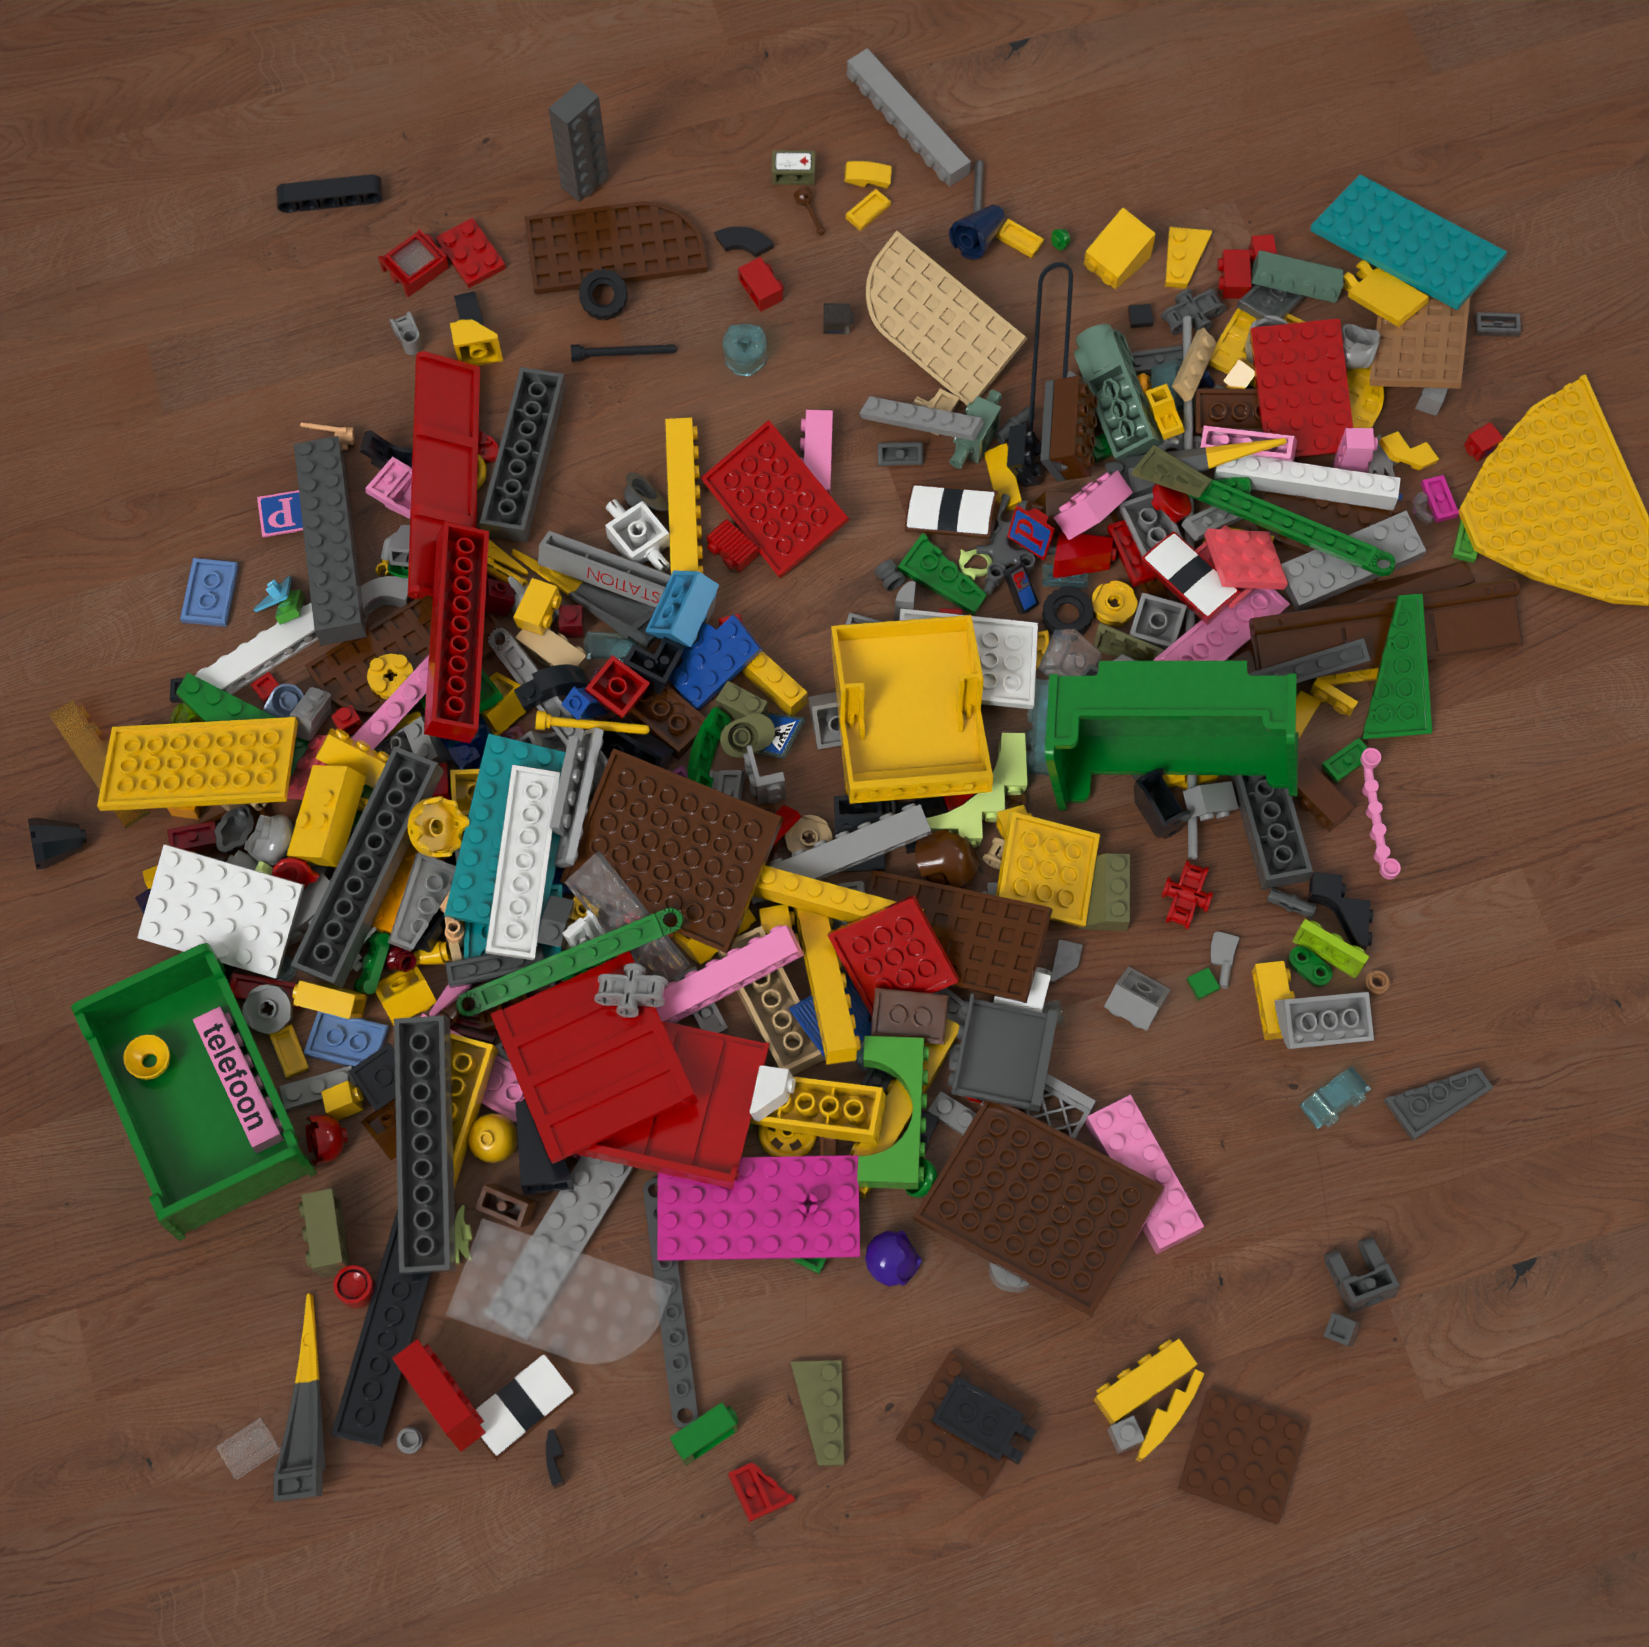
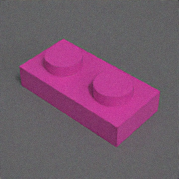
M1444 475L1422 480L1420 485L1435 522L1457 518L1459 512Z

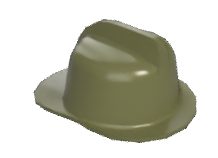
M758 713L749 714L732 721L721 732V747L725 753L736 758H741L744 753H747V745L752 746L753 753L758 752L769 746L773 741L775 735L774 724L770 718Z

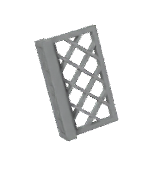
M1047 1074L1044 1091L1048 1092V1094L1043 1095L1042 1098L1045 1113L1031 1117L1036 1119L1046 1116L1048 1126L1052 1127L1048 1115L1063 1112L1066 1125L1054 1129L1059 1131L1067 1128L1069 1136L1076 1139L1096 1101ZM1050 1096L1057 1097L1061 1108L1047 1112L1044 1098ZM1063 1101L1071 1106L1064 1107ZM1076 1108L1084 1113L1079 1122L1069 1124L1065 1110ZM1076 1126L1074 1132L1071 1133L1070 1127Z

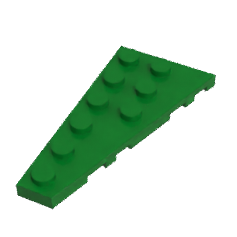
M190 673L186 674L176 691V695L204 722L276 718ZM296 737L291 776L297 768V762L306 753L310 741Z

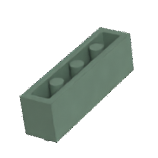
M1259 250L1252 266L1251 284L1336 303L1343 287V270Z

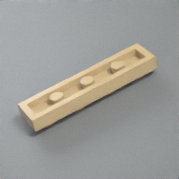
M1205 328L1196 332L1172 384L1174 390L1185 402L1193 398L1217 344L1213 336Z

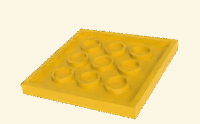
M1017 812L1009 813L996 896L1051 907L1053 911L1050 920L1085 927L1100 834Z

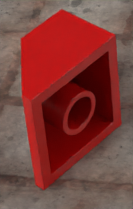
M612 655L588 684L585 691L623 718L642 698L650 682Z

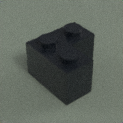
M664 636L655 654L633 644L623 663L650 682L647 689L662 695L682 658L685 647Z

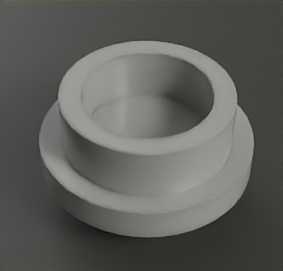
M404 1428L397 1436V1446L406 1454H413L422 1446L423 1437L416 1428Z

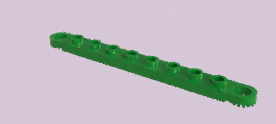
M1211 480L1210 485L1200 498L1188 495L1378 576H1388L1395 570L1396 562L1391 553L1379 550L1375 546L1216 480ZM1380 560H1387L1390 565L1387 569H1381L1377 563Z
M666 908L467 991L458 997L456 1007L459 1013L464 1016L477 1015L676 932L682 927L684 917L678 909ZM668 913H674L677 916L678 922L674 927H668L665 924L664 919ZM467 997L475 1000L476 1004L472 1011H467L463 1008V1001Z

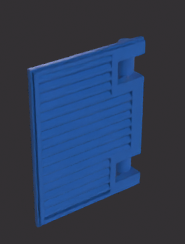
M846 975L847 987L844 988L845 994L850 995L851 999L849 1013L850 1015L854 1014L856 1029H853L854 1036L858 1035L861 1043L864 1041L865 1036H871L872 1023L868 1020L871 1015L850 976ZM811 995L790 1007L789 1010L825 1058Z

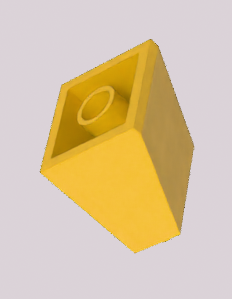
M1122 208L1087 249L1084 264L1089 271L1101 277L1106 285H1110L1116 290L1151 258L1156 233L1125 208Z

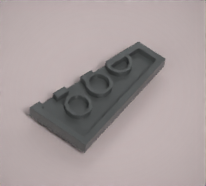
M1478 1067L1438 1082L1429 1083L1417 1089L1405 1091L1396 1096L1387 1097L1383 1102L1411 1140L1414 1141L1492 1090L1493 1086Z

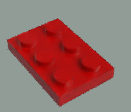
M473 217L435 237L436 243L445 250L448 260L468 288L506 269L504 261Z

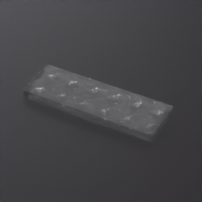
M600 852L595 853L565 881L566 885L587 911L589 910L595 915L605 933L650 915ZM668 935L630 950L635 963L645 967V975L662 976L668 980V983L672 982L691 965Z

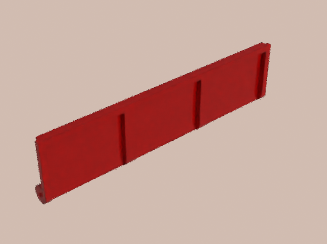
M426 351L416 354L408 566V597L413 599H422L426 595L433 597L437 535L444 521L476 528L480 366Z

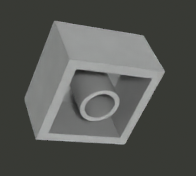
M1142 593L1129 635L1166 650L1178 639L1187 605Z

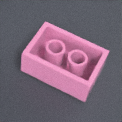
M1118 470L1110 475L1108 472L1104 473L1096 479L1098 482L1093 483L1091 481L1081 488L1082 491L1077 492L1070 498L1072 502L1069 500L1058 508L1060 512L1054 519L1068 540L1100 523L1133 493Z

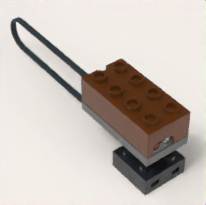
M1055 262L1048 265L1041 272L1038 280L1029 426L1021 424L1010 426L1007 467L1024 487L1041 485L1044 466L1057 482L1091 477L1092 467H1094L1093 447L1096 445L1094 428L1097 426L1095 408L1098 406V400L1096 395L1089 389L1088 384L1079 375L1067 377L1073 271L1068 264L1063 262ZM1064 267L1069 272L1063 378L1046 381L1041 442L1033 431L1042 287L1044 277L1050 270Z

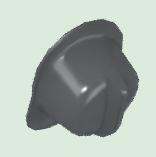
M631 472L627 474V486L623 494L631 507L643 501L649 509L668 510L667 501L653 488L647 479L637 473Z

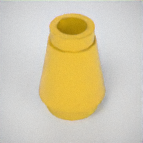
M438 941L430 953L422 950L414 951L417 965L445 964L452 959L448 942L442 943V941Z

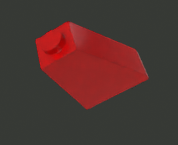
M1059 531L1052 578L1109 570L1110 561H1115L1117 548L1112 547L1113 538L1079 534L1068 540L1064 532Z

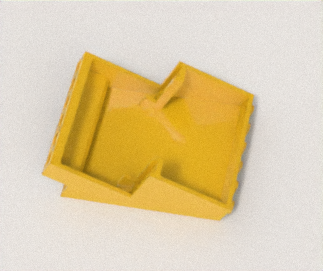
M959 615L831 626V647L846 795L849 796V803L992 792L993 773L981 714L984 680L972 616Z

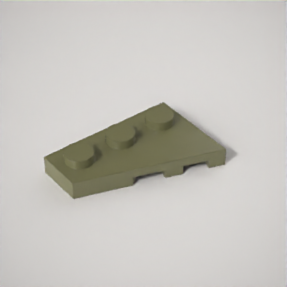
M1155 445L1151 447L1131 473L1132 476L1200 498L1212 480Z

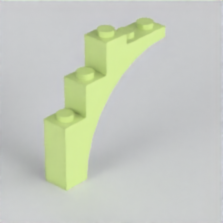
M1025 733L1001 734L998 744V759L993 771L992 792L977 793L964 805L948 813L926 818L932 832L949 829L950 833L958 834L963 838L966 836L973 848L980 846L983 838L982 820L989 823L996 822L997 812L1005 810V794H1024L1028 786Z

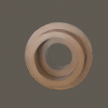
M1375 970L1367 975L1365 985L1371 993L1379 995L1388 990L1390 980L1387 974ZM1373 980L1380 981L1381 986H1375Z

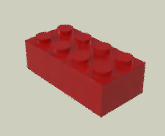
M417 1339L392 1358L444 1433L460 1452L486 1433L481 1426L485 1421L428 1344L423 1347Z

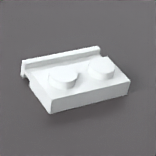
M589 910L586 912L587 916L582 919L580 917L562 933L570 948L605 934L595 915Z

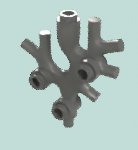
M1002 494L1001 496L1002 501L991 539H986L993 542L988 545H977L976 554H989L993 558V562L987 569L986 586L983 590L988 595L992 594L995 587L1003 584L1005 577L1002 571L1006 570L1005 568L1008 565H1017L1024 562L1027 573L1030 575L1034 571L1035 558L1038 557L1025 548L1017 550L1009 545L1007 535L1013 515L1010 521L1002 520L1003 513L1010 500V496L1007 494ZM1023 500L1017 505L1025 509L1028 501ZM1049 546L1047 555H1055L1056 546Z

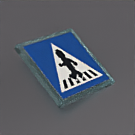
M768 712L767 717L770 718L775 728L774 739L769 746L755 753L785 759L805 719Z

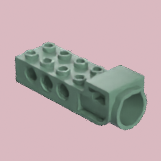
M1099 324L1080 333L1075 340L1078 349L1074 351L1075 358L1084 382L1088 384L1091 392L1097 397L1098 406L1095 410L1114 458L1119 461L1126 460L1129 456H1138L1148 452L1153 445L1158 447L1163 444L1132 365L1134 359L1124 334L1113 329L1109 324Z

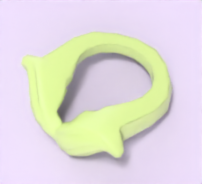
M963 549L960 551L959 567L965 576L967 575L972 580H975L976 577L987 575L988 566L992 563L988 554H976V549L966 552ZM974 555L983 556L988 563L985 569L964 568V565Z

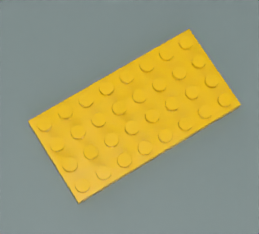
M296 717L112 727L97 807L100 811L287 802L298 721Z

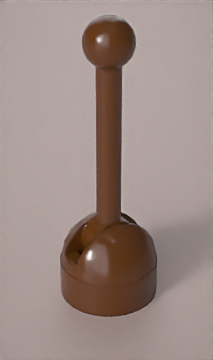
M802 187L794 193V198L799 205L807 207L817 227V234L823 235L825 229L820 225L810 205L812 193L809 187Z

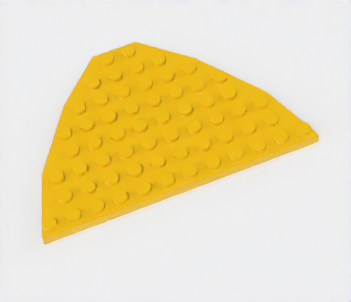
M1585 374L1528 410L1520 422L1514 426L1504 440L1486 458L1458 512L1474 551L1532 580L1612 604L1649 606V516Z

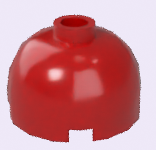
M326 1114L306 1117V1120L310 1121L309 1125H305L307 1147L309 1153L314 1151L316 1157L311 1159L312 1163L320 1165L334 1161L342 1153L344 1143L348 1141L346 1128H341L340 1123L333 1116Z

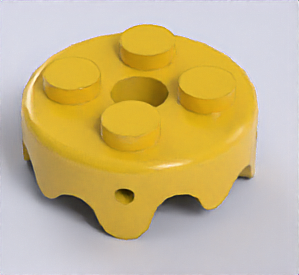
M443 796L429 797L418 802L411 810L407 824L408 835L412 845L421 854L432 858L449 857L461 847L462 833L470 825V821L467 816L460 812L457 802L445 799ZM433 821L437 823L438 827L436 834L431 829Z

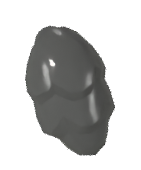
M240 806L226 812L222 816L220 823L214 831L216 847L220 853H229L236 848H240L247 840L254 825L249 807Z

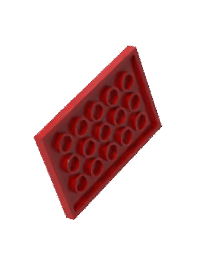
M1340 318L1250 328L1262 432L1294 436L1297 440L1295 458L1336 454L1345 429L1353 428Z
M770 420L765 422L701 477V480L743 533L757 545L758 552L779 578L786 575L850 521L848 516Z

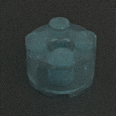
M751 324L731 325L723 338L724 363L732 369L733 373L741 376H750L765 366L767 362V340L761 327Z

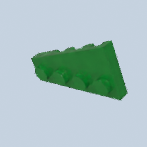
M924 533L921 534L898 566L899 572L975 616L987 599V594L967 575L965 576L960 572L958 566L953 561L950 562L942 554V551L928 540Z

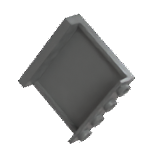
M971 994L969 1001L964 1000L961 1015H965L966 1019L965 1024H960L957 1038L961 1039L960 1048L955 1047L952 1062H957L956 1070L950 1071L948 1085L952 1086L951 1094L1039 1112L1058 1011L1048 1010L1046 1014L974 999V994Z

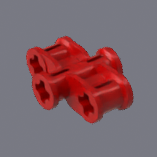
M1186 859L1179 883L1172 881L1170 877L1167 878L1161 897L1173 898V902L1171 903L1166 923L1171 921L1184 926L1188 930L1195 907L1202 908L1207 913L1214 892L1210 891L1207 893L1201 891L1209 867L1205 866L1203 868L1191 864L1190 860Z

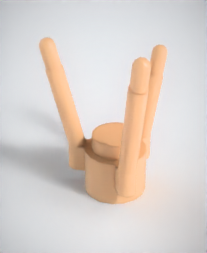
M300 423L301 427L335 432V436H338L343 450H348V445H354V427H333Z

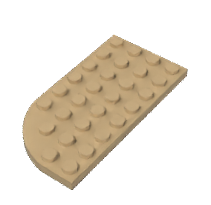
M898 231L894 233L871 265L866 284V301L869 314L876 328L950 392L959 397L967 406L970 402L973 403L977 396H982L1028 339Z

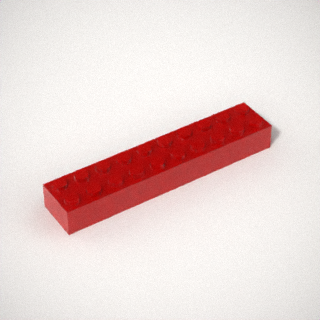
M444 521L437 535L424 735L470 743L478 731L489 531Z

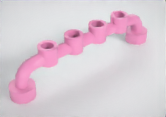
M1367 748L1362 753L1360 761L1364 766L1365 779L1362 793L1368 797L1369 802L1366 815L1372 819L1373 825L1369 835L1375 841L1377 848L1373 858L1380 865L1379 871L1381 876L1391 880L1397 877L1401 866L1397 860L1388 858L1390 849L1386 846L1384 838L1386 826L1382 824L1380 815L1383 806L1378 802L1377 790L1379 784L1374 780L1373 768L1378 766L1381 754L1375 748Z

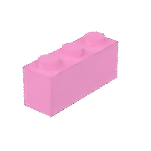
M1346 428L1339 444L1338 452L1333 460V468L1367 473L1369 462L1373 460V451H1376L1378 446L1377 437H1374L1373 428Z

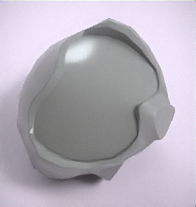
M1353 324L1344 325L1341 331L1346 369L1368 368L1374 361L1381 335L1377 330L1364 329Z
M279 814L270 817L260 815L255 831L245 842L244 849L258 862L262 861L269 866H274L287 855L294 825L286 815Z

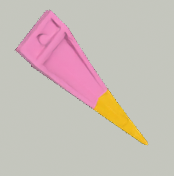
M392 457L365 488L366 493L382 502L385 507L410 519L412 468ZM489 540L488 557L528 576V571Z

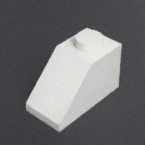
M760 1065L750 1108V1114L755 1121H761L789 1101L790 1093H793L795 1089V1078H793L789 1069Z

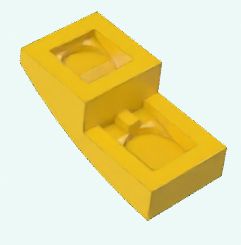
M848 161L845 166L844 182L865 187L869 183L887 189L891 182V166L874 162Z

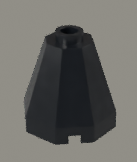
M38 817L28 819L36 870L48 868L83 850L82 844L87 843L85 829L80 830L79 824Z

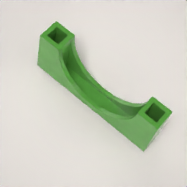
M864 1037V1067L882 1070L896 1078L910 1096L913 1113L907 1131L896 1144L874 1155L858 1156L857 1182L859 1187L919 1190V1182H924V1167L919 1166L920 1157H925V1142H920L921 1133H926V1118H921L922 1109H927V1094H922L923 1085H928V1070H923L924 1061L929 1060V1046H924V1038Z

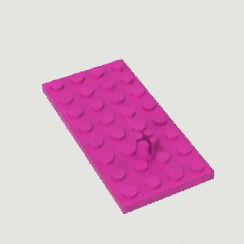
M858 1155L741 1157L738 1169L740 1174L738 1181L735 1182L734 1190L658 1173V1261L860 1258L859 1185L857 1182Z

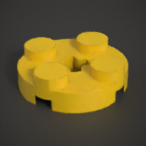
M1110 581V583L1099 585L1095 589L1091 600L1092 607H1094L1093 616L1104 624L1117 627L1124 626L1126 622L1132 619L1138 604L1133 589L1121 581ZM1116 599L1120 606L1112 607L1108 601L1112 602Z
M386 654L371 661L367 672V680L371 690L387 700L414 670L404 655ZM391 672L397 674L393 681H389L385 676Z

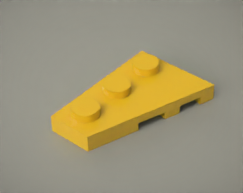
M1169 227L1165 287L1187 289L1213 231Z

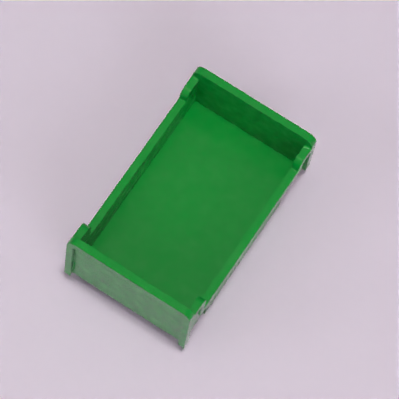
M1099 661L1098 674L1095 676H1058V674H1049L1045 761L1058 811H1067L1068 803H1085L1090 799L1092 775H1145L1162 767L1164 769L1163 775L1266 776L1267 784L1270 787L1288 788L1289 796H1297L1299 732H1296L1297 674H1288V676H1251L1248 674L1247 661Z
M203 943L85 997L71 1006L84 1038L88 1041L152 1192L149 1199L158 1222L179 1241L186 1238L185 1233L307 1174L310 1177L317 1175L315 1167L305 1156L299 1145L300 1141L224 974V971H226L224 964L208 943ZM218 1007H221L224 1014L230 1013L235 1023L231 1027L233 1033L240 1034L245 1045L241 1047L244 1055H250L255 1066L251 1068L254 1076L259 1075L265 1087L261 1092L264 1098L269 1096L274 1106V1110L271 1113L274 1119L279 1118L284 1129L281 1132L284 1141L257 1154L248 1140L193 1022V1019ZM142 1035H154L161 1038L170 1051V1062L167 1069L159 1077L150 1080L134 1077L129 1073L124 1064L123 1057L126 1047L132 1040ZM154 1055L146 1056L143 1060V1066L147 1068L153 1067L157 1062V1057Z

